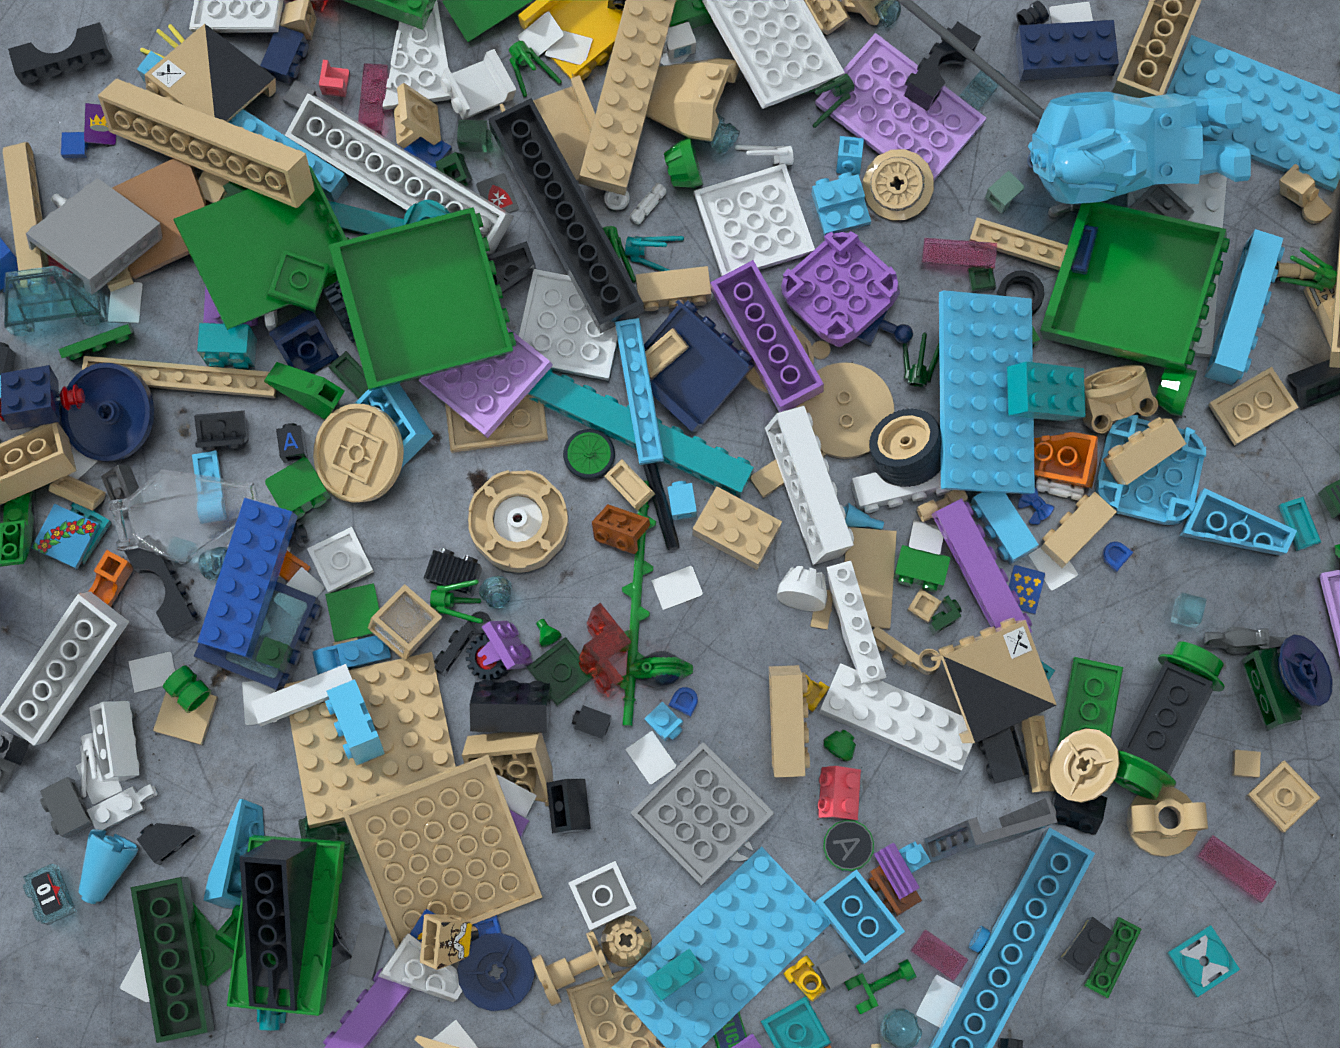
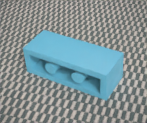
M981 492L973 497L971 508L974 516L982 520L985 525L984 531L990 540H995L998 545L997 551L1004 561L1007 560L1011 565L1036 550L1039 544L1006 493Z

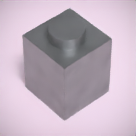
M846 951L817 966L830 990L856 976L858 973L855 969L859 968L854 956L852 954L847 955Z

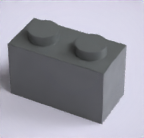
M66 777L40 790L43 797L40 799L41 805L46 812H50L53 819L50 823L56 835L60 834L61 837L69 838L93 826L87 812L88 808L81 797L74 779Z

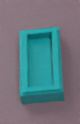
M1304 497L1282 503L1278 506L1286 526L1297 530L1292 541L1296 552L1321 543Z

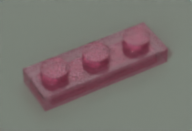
M364 63L358 122L382 135L384 120L383 101L386 96L389 68L388 65Z
M924 238L922 263L995 269L997 243Z
M1214 835L1210 836L1197 855L1199 859L1259 903L1265 900L1277 882Z

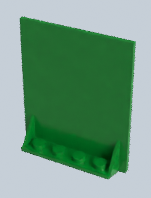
M311 166L309 168L315 191L298 208L247 189L173 219L227 330L290 304L268 296L283 249L329 264L330 268L323 288L338 281L329 244L348 240L349 237L346 238Z

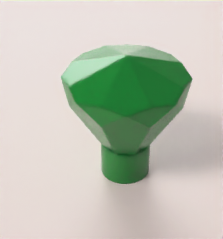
M545 619L537 621L536 625L540 630L539 643L541 647L551 646L561 638L560 631L549 626Z

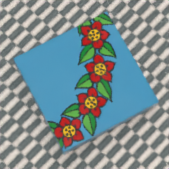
M54 504L31 548L78 570L100 524Z

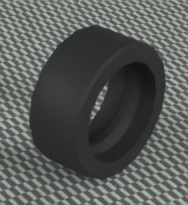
M1025 270L1007 274L1000 283L997 295L1006 296L1008 287L1015 282L1028 284L1032 287L1035 294L1032 303L1033 316L1041 307L1045 296L1041 280L1033 273Z

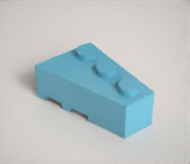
M355 679L327 690L329 700H326L325 703L330 715L336 714L338 721L334 723L338 736H344L347 743L342 746L347 758H353L357 766L384 755L381 741Z

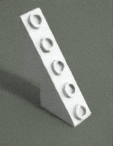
M847 561L827 567L831 598L840 619L843 639L862 685L886 678L852 562Z

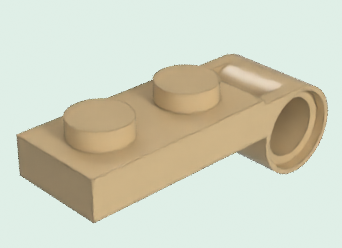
M876 626L874 628L873 634L878 650L882 652L886 650L893 655L892 659L898 664L912 666L924 675L935 673L940 666L941 660H936L935 666L932 668L925 667L922 663L923 657H933L939 654L936 650L925 649L918 655Z

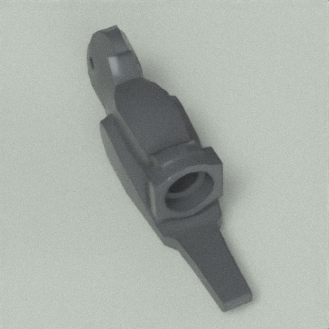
M1229 627L1223 633L1205 632L1204 645L1209 648L1218 647L1225 649L1230 654H1249L1257 650L1281 648L1284 640L1288 637L1269 636L1268 628H1261L1257 631L1249 628Z

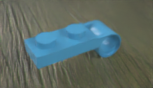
M377 636L345 642L312 652L317 675L344 664L347 665L348 669L391 659L389 647Z

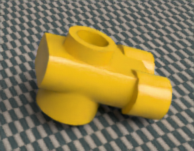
M806 675L807 693H803V697H806L808 709L814 712L830 687L821 681L816 683Z
M806 955L795 965L787 969L783 975L790 984L795 983L813 1002L824 994L827 989L813 969L815 964ZM808 983L816 984V989L808 990L806 986Z

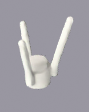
M735 145L737 150H749L746 152L747 155H772L773 165L785 163L787 168V165H793L794 162L791 146Z
M93 733L83 735L80 738L82 744L79 746L81 752V797L83 798L86 797L87 757H89L92 779H97Z

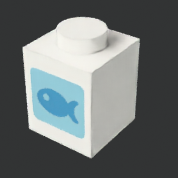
M689 22L669 27L663 53L667 54L669 61L696 53V40Z

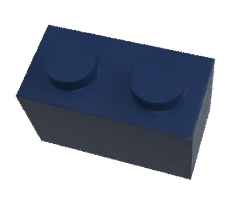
M279 25V30L274 32L260 66L274 76L275 80L290 85L292 79L296 78L299 73L301 58L305 57L308 52L309 45L305 35Z

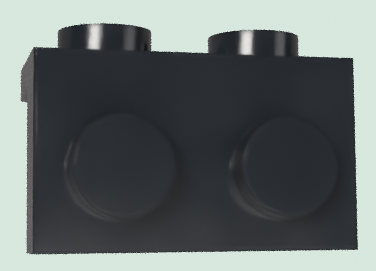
M245 410L196 414L194 416L197 435L196 448L202 447L203 451L218 449L217 446L227 445L228 449L242 447V444H245L248 440Z
M1055 791L1052 804L1056 810L1057 823L1078 829L1084 833L1096 835L1103 822L1108 797L1100 795L1094 800L1081 803L1069 801Z

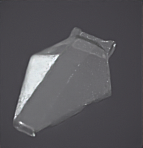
M161 469L128 498L108 502L109 510L113 512L118 538L116 542L117 550L126 551L139 547L183 564L196 555L198 550L210 541L213 543L235 527L244 498L258 501L255 484L247 481ZM128 509L134 536L132 539H128L122 511Z

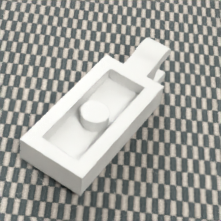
M151 784L141 788L138 792L132 786L88 809L87 812L95 829L106 831L144 811L143 802L154 798L158 793Z

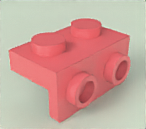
M841 766L822 767L819 777V818L858 820L861 769Z

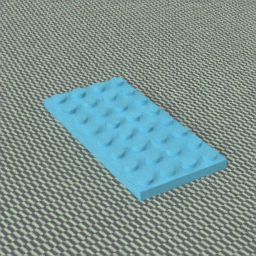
M1191 35L1166 94L1176 93L1183 96H1204L1209 89L1222 88L1239 95L1242 101V124L1240 128L1225 129L1213 125L1202 127L1203 139L1207 141L1230 139L1249 148L1251 159L1285 173L1296 164L1299 166V172L1306 173L1314 179L1315 185L1334 192L1340 179V95Z
M943 290L939 292L941 489L1033 494L1035 493L1034 418L1008 416L1007 366L1023 362H1033L1032 299Z
M760 847L611 988L665 1048H701L831 923L763 847ZM690 948L703 967V973L662 1002H659L646 983V978Z

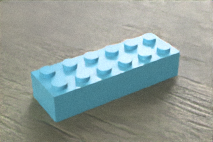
M1255 229L1243 246L1204 377L1233 386L1237 379H1242L1244 372H1248L1252 360L1248 356L1250 351L1255 349L1258 341V336L1255 333L1257 328L1262 326L1265 314L1261 312L1264 305L1267 306L1272 292L1268 291L1271 283L1275 282L1278 274V269H1275L1277 261H1281L1285 250L1284 247H1281L1284 238Z

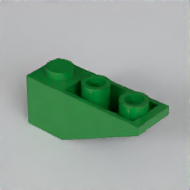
M279 362L275 363L264 380L266 384L324 420L333 412L345 390L324 377Z

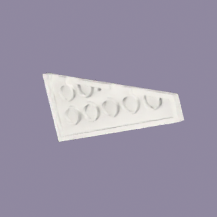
M437 0L423 30L399 21L391 58L389 79L386 85V96L383 101V110L394 109L399 105L397 87L403 83L432 102L451 99L449 94L443 91L440 83L444 69L449 67Z

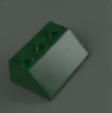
M1276 647L1254 651L1241 660L1266 731L1296 723L1301 720L1300 715H1302L1299 702L1294 700L1293 695L1287 690L1280 678L1278 669L1280 653H1277Z

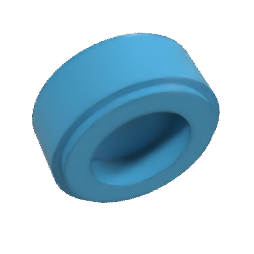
M980 926L974 933L969 943V948L977 953L980 952L989 939L990 930Z

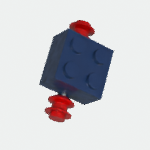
M50 365L0 373V419L2 422L7 423L10 430L60 422L59 405L62 404L69 411L71 405H76L78 409H81L82 403H85L83 389H79L76 384L73 386V390L69 391L63 386L59 394V382Z

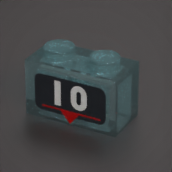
M49 864L23 876L25 880L23 889L27 897L32 898L35 906L32 908V911L38 922L41 921V924L50 925L77 912L58 865Z

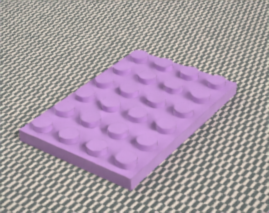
M875 33L843 69L845 74H848L852 79L855 90L849 93L851 98L843 102L829 116L856 137L863 138L864 143L878 154L897 149H906L918 154L928 163L935 181L986 122L987 118L946 86L943 87L940 96L928 111L904 96L907 89L905 82L912 72L914 74L918 72V65ZM829 90L823 92L818 97L815 105L826 112L841 97H835L832 91Z

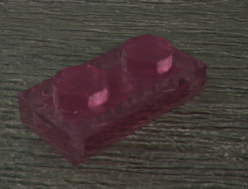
M926 929L910 950L952 981L956 979L968 961L967 958Z

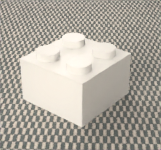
M616 861L569 882L590 931H594L618 918L637 911Z

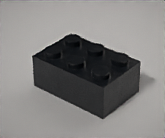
M482 680L475 682L469 704L470 731L547 733L551 712L550 683L542 681L519 683L515 680H508L506 682Z

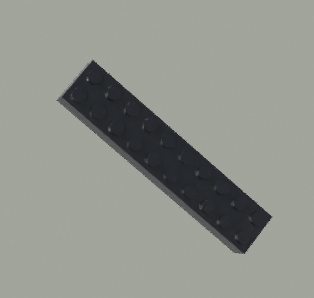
M532 98L489 118V127L492 135L599 333L601 334L615 327V322L629 320L643 313V301Z

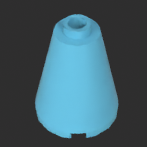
M93 829L90 831L78 891L82 895L81 899L83 901L96 904L97 901L101 902L104 900L136 856L138 849H136L137 845L117 834H114L113 837L105 836L107 832L105 830Z

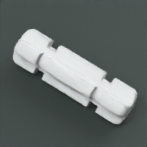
M660 183L654 185L651 189L652 191L648 192L637 205L638 208L634 209L630 214V220L635 224H641L645 219L644 217L658 204V200L662 199L666 194V188Z
M1038 477L1035 483V487L1039 492L1044 493L1048 491V494L1065 498L1070 496L1073 500L1079 501L1084 494V488L1074 485L1072 487L1071 484L1055 480L1048 481V479Z

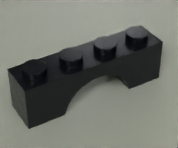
M100 22L78 28L72 44L61 52L45 53L38 50L31 42L8 49L14 73L21 84L33 83L39 78L46 76H57L61 72L70 69L78 70L87 64L102 63L112 57L106 32Z
M957 22L952 29L947 28L949 32L972 51L976 50L981 39L980 35L960 22ZM941 38L942 42L940 44L937 42L934 44L929 52L930 57L922 59L917 67L918 72L916 74L912 72L905 82L907 89L904 96L926 111L930 109L940 96L945 85V81L941 77L938 68L952 63L964 65L968 60L943 38Z
M148 534L124 547L125 554L138 574H154L160 577L164 583V601L156 611V614L166 633L171 638H174L198 625L199 623L196 619V616L199 615L192 602L188 604L185 598L188 592L181 581H176L173 574L177 573L171 560L166 561L162 553L166 550L160 539L155 540Z

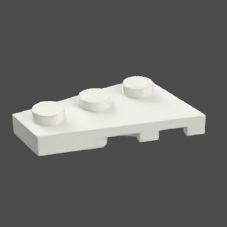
M408 933L378 977L451 1002L456 1001L462 992L458 981V970L451 965L436 970L420 963L421 942Z

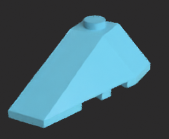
M239 799L209 873L203 901L233 909L236 905L240 906L242 888L239 856L247 853L249 837L253 835L264 836L262 806Z

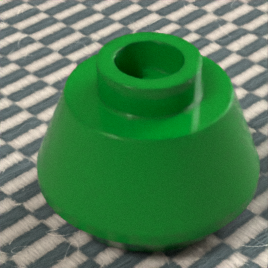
M844 729L841 732L834 731L824 738L823 746L831 754L847 762L853 759L856 744L853 742L855 737Z

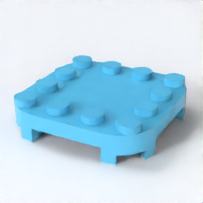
M1131 415L1116 421L1109 429L1105 438L1095 492L1116 510L1117 514L1163 525L1182 523L1191 514L1196 505L1195 499L1203 461L1206 457V447H1204L1202 440L1195 434V430L1191 428H1177L1186 445L1128 485L1117 484L1103 459L1109 455L1108 451L1110 449L1127 443L1129 436L1149 428L1148 424L1151 421L1139 419L1138 415Z

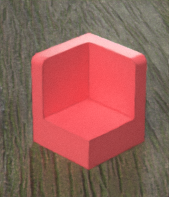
M323 60L319 81L322 95L346 97L349 70L331 67L328 60Z

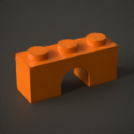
M106 550L94 570L96 578L88 592L91 591L111 607L134 570L131 563Z

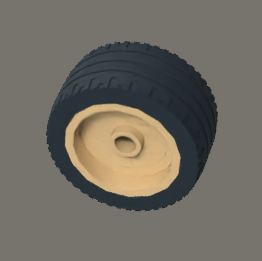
M913 408L898 410L882 419L873 429L869 440L870 453L878 471L888 482L900 487L916 486L928 482L941 470L940 425L928 412Z

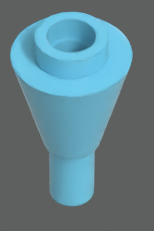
M847 503L845 507L843 506L847 527L883 529L884 521L871 518L850 503Z

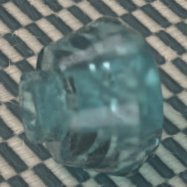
M493 576L482 583L479 588V595L488 606L502 608L510 601L513 586L510 580L502 576Z

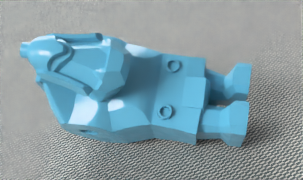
M1222 88L1209 89L1204 96H1183L1174 93L1136 98L1113 92H1084L1058 97L1050 100L1042 115L1037 131L1032 134V142L1028 145L1031 151L1033 171L1039 175L1044 187L1055 201L1066 204L1106 201L1155 184H1199L1201 175L1218 172L1234 182L1248 181L1251 176L1249 148L1230 139L1203 141L1202 127L1213 125L1225 129L1240 128L1242 124V101L1240 96Z

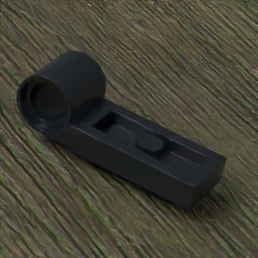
M482 611L471 615L484 619L487 622L491 621L490 616ZM467 621L459 631L455 630L448 640L450 645L446 651L442 650L437 655L434 661L436 664L434 668L444 677L473 635L477 637L486 635L484 630L474 628L475 622Z

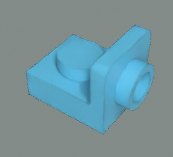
M840 136L837 173L851 172L852 175H860L863 138Z
M663 702L644 718L664 741L669 737L674 740L683 731L681 728L683 720L678 718Z

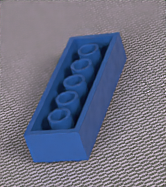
M244 498L197 641L198 643L252 659L298 516L295 513Z

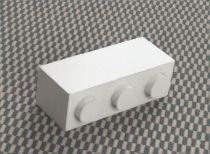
M129 701L101 702L90 707L99 782L126 781L139 776V761L135 746L136 737L133 731L132 711L130 710Z

